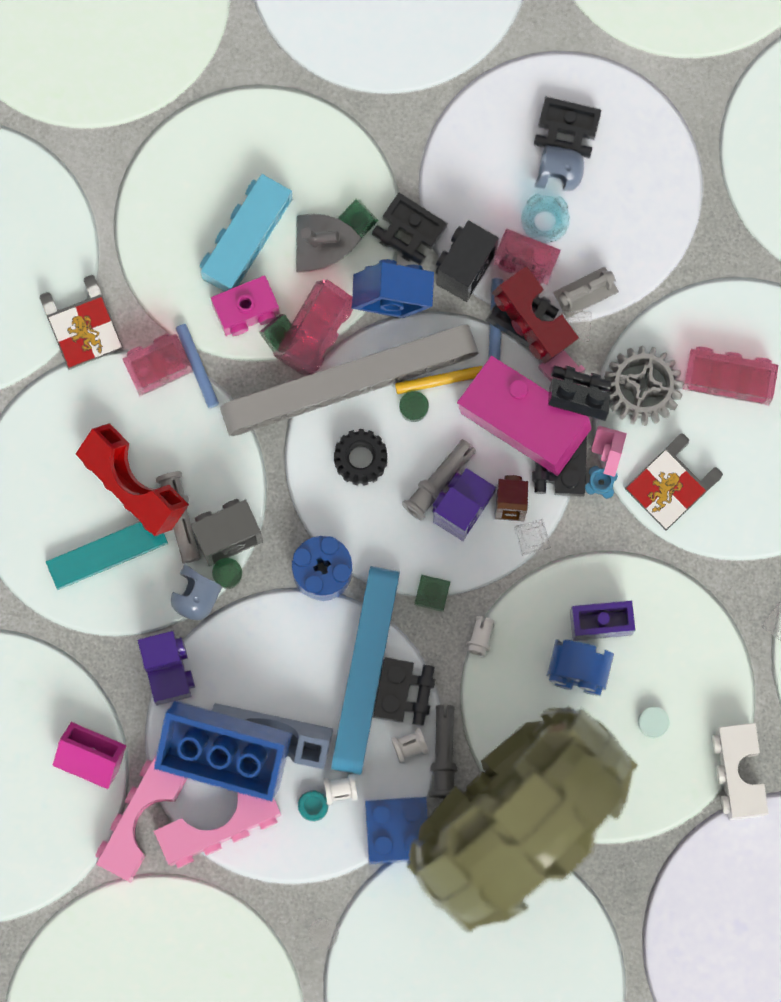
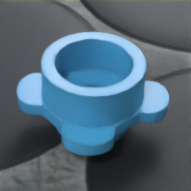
M593 466L589 469L590 479L589 483L585 486L586 492L589 495L596 493L606 499L611 498L614 494V481L618 478L617 473L615 477L603 474L604 469ZM599 480H603L604 484L600 485Z

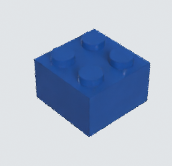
M390 259L380 260L374 266H366L365 270L353 274L352 309L405 318L433 307L434 272L423 270L421 265H397V261Z
M413 797L365 801L369 864L408 862L411 842L419 837L420 826L428 818L427 798Z

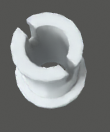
M476 616L471 641H467L466 645L469 647V653L485 656L486 651L490 650L488 642L495 621L488 617L483 620V616Z

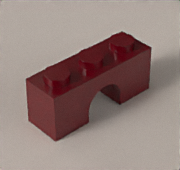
M526 266L500 284L492 294L495 296L494 301L498 308L506 312L511 318L514 330L519 335H523L530 344L529 349L533 356L538 360L541 359L543 364H545L571 346L579 337L562 314L552 321H542L535 316L532 310V302L544 289Z

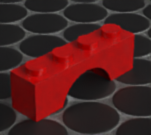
M110 423L92 428L76 452L77 457L83 462L84 466L103 482L104 487L123 503L125 509L130 511L148 532L157 536L172 530L189 504L170 484L152 489L144 486L135 478L128 462L130 443Z

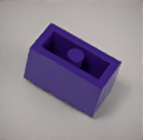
M632 600L572 606L569 611L573 641L631 636L636 631Z

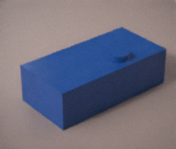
M174 701L165 714L154 769L272 802L280 789L292 733Z

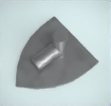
M324 214L297 215L296 272L324 269L339 262L352 252L362 238L352 227L337 218Z

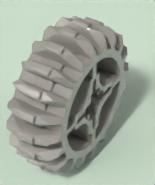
M640 346L637 355L632 348H628V358L624 354L619 353L617 355L619 363L611 361L609 364V368L613 372H605L604 375L606 380L611 381L609 390L611 392L610 402L616 401L611 406V411L615 412L621 408L622 412L619 418L623 420L629 414L632 416L630 424L633 425L636 423L637 417L641 418L643 426L648 424V417H651L654 424L659 423V414L667 419L670 415L667 408L676 410L678 404L674 400H681L683 395L677 389L683 388L684 382L674 380L681 376V370L671 371L676 364L675 360H670L666 363L664 361L667 356L666 352L661 353L660 357L655 356V347L651 348L649 354H645V347ZM644 365L643 371L640 374L622 375L625 370L632 366ZM653 368L662 374L667 387L662 386L661 382L654 379L652 374ZM645 374H647L646 391H643L640 398L641 390L639 384L643 381ZM620 385H624V389L633 393V404L623 396ZM658 395L665 397L654 406L642 407L644 400L648 397L657 398Z

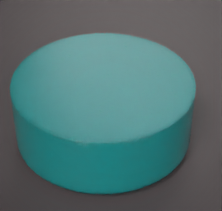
M308 791L299 799V813L307 821H319L328 812L327 798L319 791Z

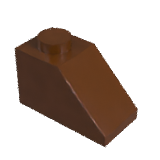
M505 475L504 479H498L495 519L525 521L528 510L529 481H522V477L517 475Z

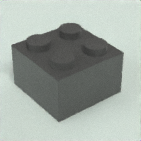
M239 499L231 500L222 506L223 510L214 514L211 511L202 513L195 517L196 522L191 524L209 567L263 543L261 531L246 499L241 502Z

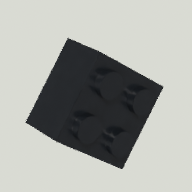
M469 220L464 228L458 226L451 238L453 243L449 252L444 250L436 262L437 286L467 302L497 254L499 237Z

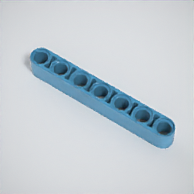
M370 566L332 760V770L362 774L400 571Z

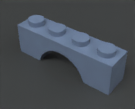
M214 704L211 711L292 733L287 756L291 758L293 763L324 769L333 728L227 705Z

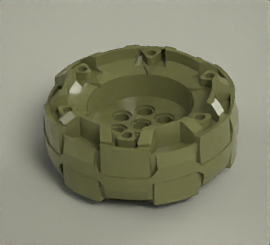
M569 706L564 709L549 708L540 715L543 721L526 722L481 760L485 772L479 773L466 786L467 790L465 792L455 786L420 826L419 837L411 842L409 861L406 867L416 877L422 891L437 908L442 909L464 932L469 933L479 926L508 921L528 910L529 906L523 900L547 880H565L594 851L596 831L611 815L616 820L622 815L624 806L627 803L632 774L638 767V764L623 749L611 731L600 721L591 717L582 707L578 711L571 709Z

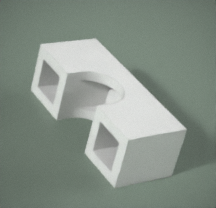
M756 723L719 727L716 730V735L712 736L714 753H719L721 765L716 766L718 783L724 785L725 796H721L723 814H728L729 821L768 815L765 784H748L740 778L738 773V765L742 758L757 756L760 753Z

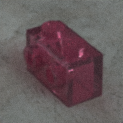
M506 228L496 251L494 264L508 273H517L527 266L540 284L548 285L558 263L561 250Z
M169 334L162 335L153 341V345L144 349L142 346L136 347L126 353L127 357L122 358L139 397L193 372L177 334L172 336Z

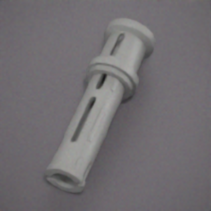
M461 439L460 443L430 478L420 481L416 492L409 500L402 502V506L416 519L422 521L425 518L424 513L434 503L440 492L469 458L476 453L474 447L469 448L472 445L466 440Z
M181 471L167 473L156 478L157 484H160L161 487L170 484L188 503L189 498L187 495H184L180 480L182 477ZM186 509L173 528L182 564L201 559Z

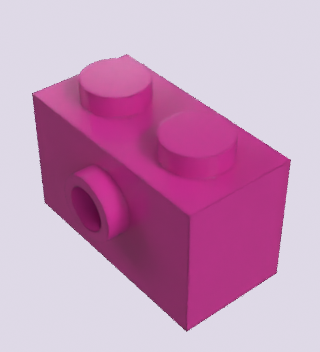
M265 275L210 297L225 336L230 334L232 336H239L249 330L248 327L257 323L260 325L268 324L276 319V315L280 314L279 306Z
M70 722L59 740L52 766L108 789L119 772L127 745Z

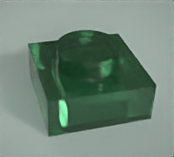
M355 199L337 218L352 227L361 238L379 221L363 202Z
M280 314L259 331L276 356H280L301 338L285 314Z
M421 574L414 605L444 612L451 581Z

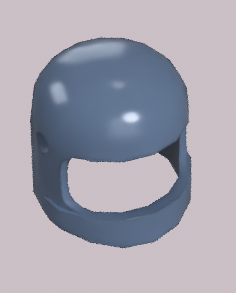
M545 145L534 187L545 189L548 177H556L561 179L563 191L576 189L581 183L584 174L583 157L572 149Z
M184 564L180 575L188 580V585L182 595L172 592L171 605L183 617L191 620H202L210 614L222 586Z

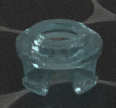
M539 193L533 195L527 201L521 216V223L525 233L531 239L540 243H551L559 240L566 233L570 222L568 205L561 196L555 198L546 195L541 196ZM542 211L552 213L556 219L555 226L549 231L539 230L535 225V216Z

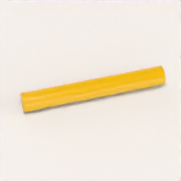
M482 365L395 383L396 393L398 395L471 380L480 372Z

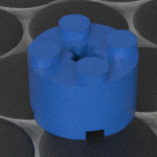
M316 536L306 540L297 548L293 555L292 572L295 584L303 594L316 600L328 601L339 597L345 592L352 578L353 568L349 551L340 541L331 536ZM323 563L324 566L329 565L327 567L328 573L322 574L321 571L315 572V570L318 569L317 564Z
M556 639L547 676L550 682L555 683L554 686L572 690L573 685L578 688L584 689V693L601 696L602 690H606L614 653L605 650L603 655L596 653V646L571 640H563L562 643Z

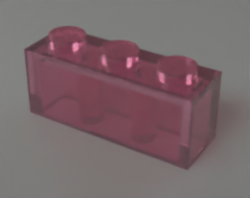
M329 280L316 281L273 356L301 375L313 374V372L318 371L324 362L323 355L325 351L338 338L339 334L337 331L340 325L347 321L352 314V296Z
M696 347V349L690 350L687 357L682 390L768 406L772 402L779 367L777 364H772V360L762 357H756L754 360L744 359L743 355L735 352H726L725 355L713 353L714 350L708 347Z

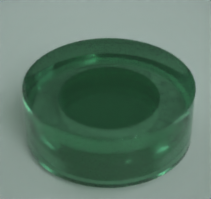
M410 391L404 394L399 403L400 414L405 420L410 422L423 420L429 410V402L426 396L418 391Z
M223 558L213 566L212 576L214 581L221 585L222 588L231 589L241 582L243 572L236 560Z

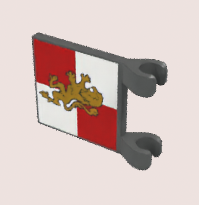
M94 275L84 278V283L90 295V298L57 311L54 300L49 292L41 294L39 297L68 370L123 349Z
M683 433L678 435L662 453L624 488L665 531L711 489L723 475L717 467H714L700 481L676 457L689 443V438Z

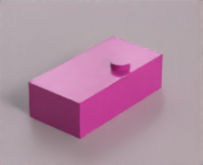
M492 355L457 402L462 415L557 476L592 429L588 416L549 406V392Z

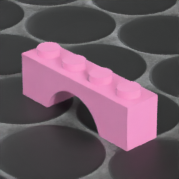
M156 755L153 761L148 759L140 772V776L143 777L138 788L134 786L131 788L125 800V803L129 805L123 815L117 814L110 827V830L114 831L108 842L103 841L95 855L99 859L96 863L98 866L130 883L146 857L136 841L135 830L140 815L155 803L175 802L188 779L154 769Z
M238 793L237 808L233 817L218 829L199 830L190 826L181 818L155 830L154 833L168 865L173 866L176 864L179 869L194 862L192 856L203 851L205 856L222 849L221 843L229 839L236 843L249 837V830L260 826L261 830L277 824L276 818L282 815L275 799L270 802Z

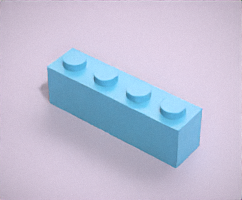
M261 174L257 181L254 179L251 181L245 192L247 198L244 203L236 205L230 216L232 222L227 230L225 228L221 229L215 240L217 246L212 254L208 252L200 263L202 279L224 292L240 285L293 200L292 190L264 174Z

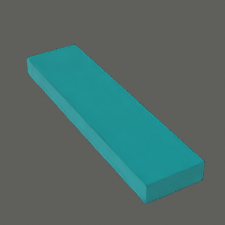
M139 522L46 561V565L56 589L60 590L165 546L168 542L164 533L154 536Z

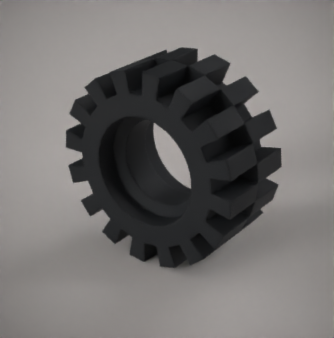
M359 429L357 432L351 430L348 435H343L340 438V442H337L334 452V463L338 474L343 477V480L346 482L350 481L358 486V483L365 486L368 485V482L372 481L374 483L377 481V478L383 475L384 469L387 466V448L385 443L383 444L382 438L379 435L375 436L373 431L365 432L364 429ZM356 447H365L372 453V461L365 468H357L349 460L350 452Z

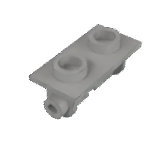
M603 267L554 291L553 294L566 318L619 291L614 284L616 279L612 271H607L606 267Z

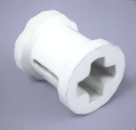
M420 727L415 729V733L399 739L396 737L391 738L400 764L404 763L408 757L419 753L424 755L429 753Z
M354 774L330 780L328 777L323 778L328 805H332L333 801L349 798L358 800Z

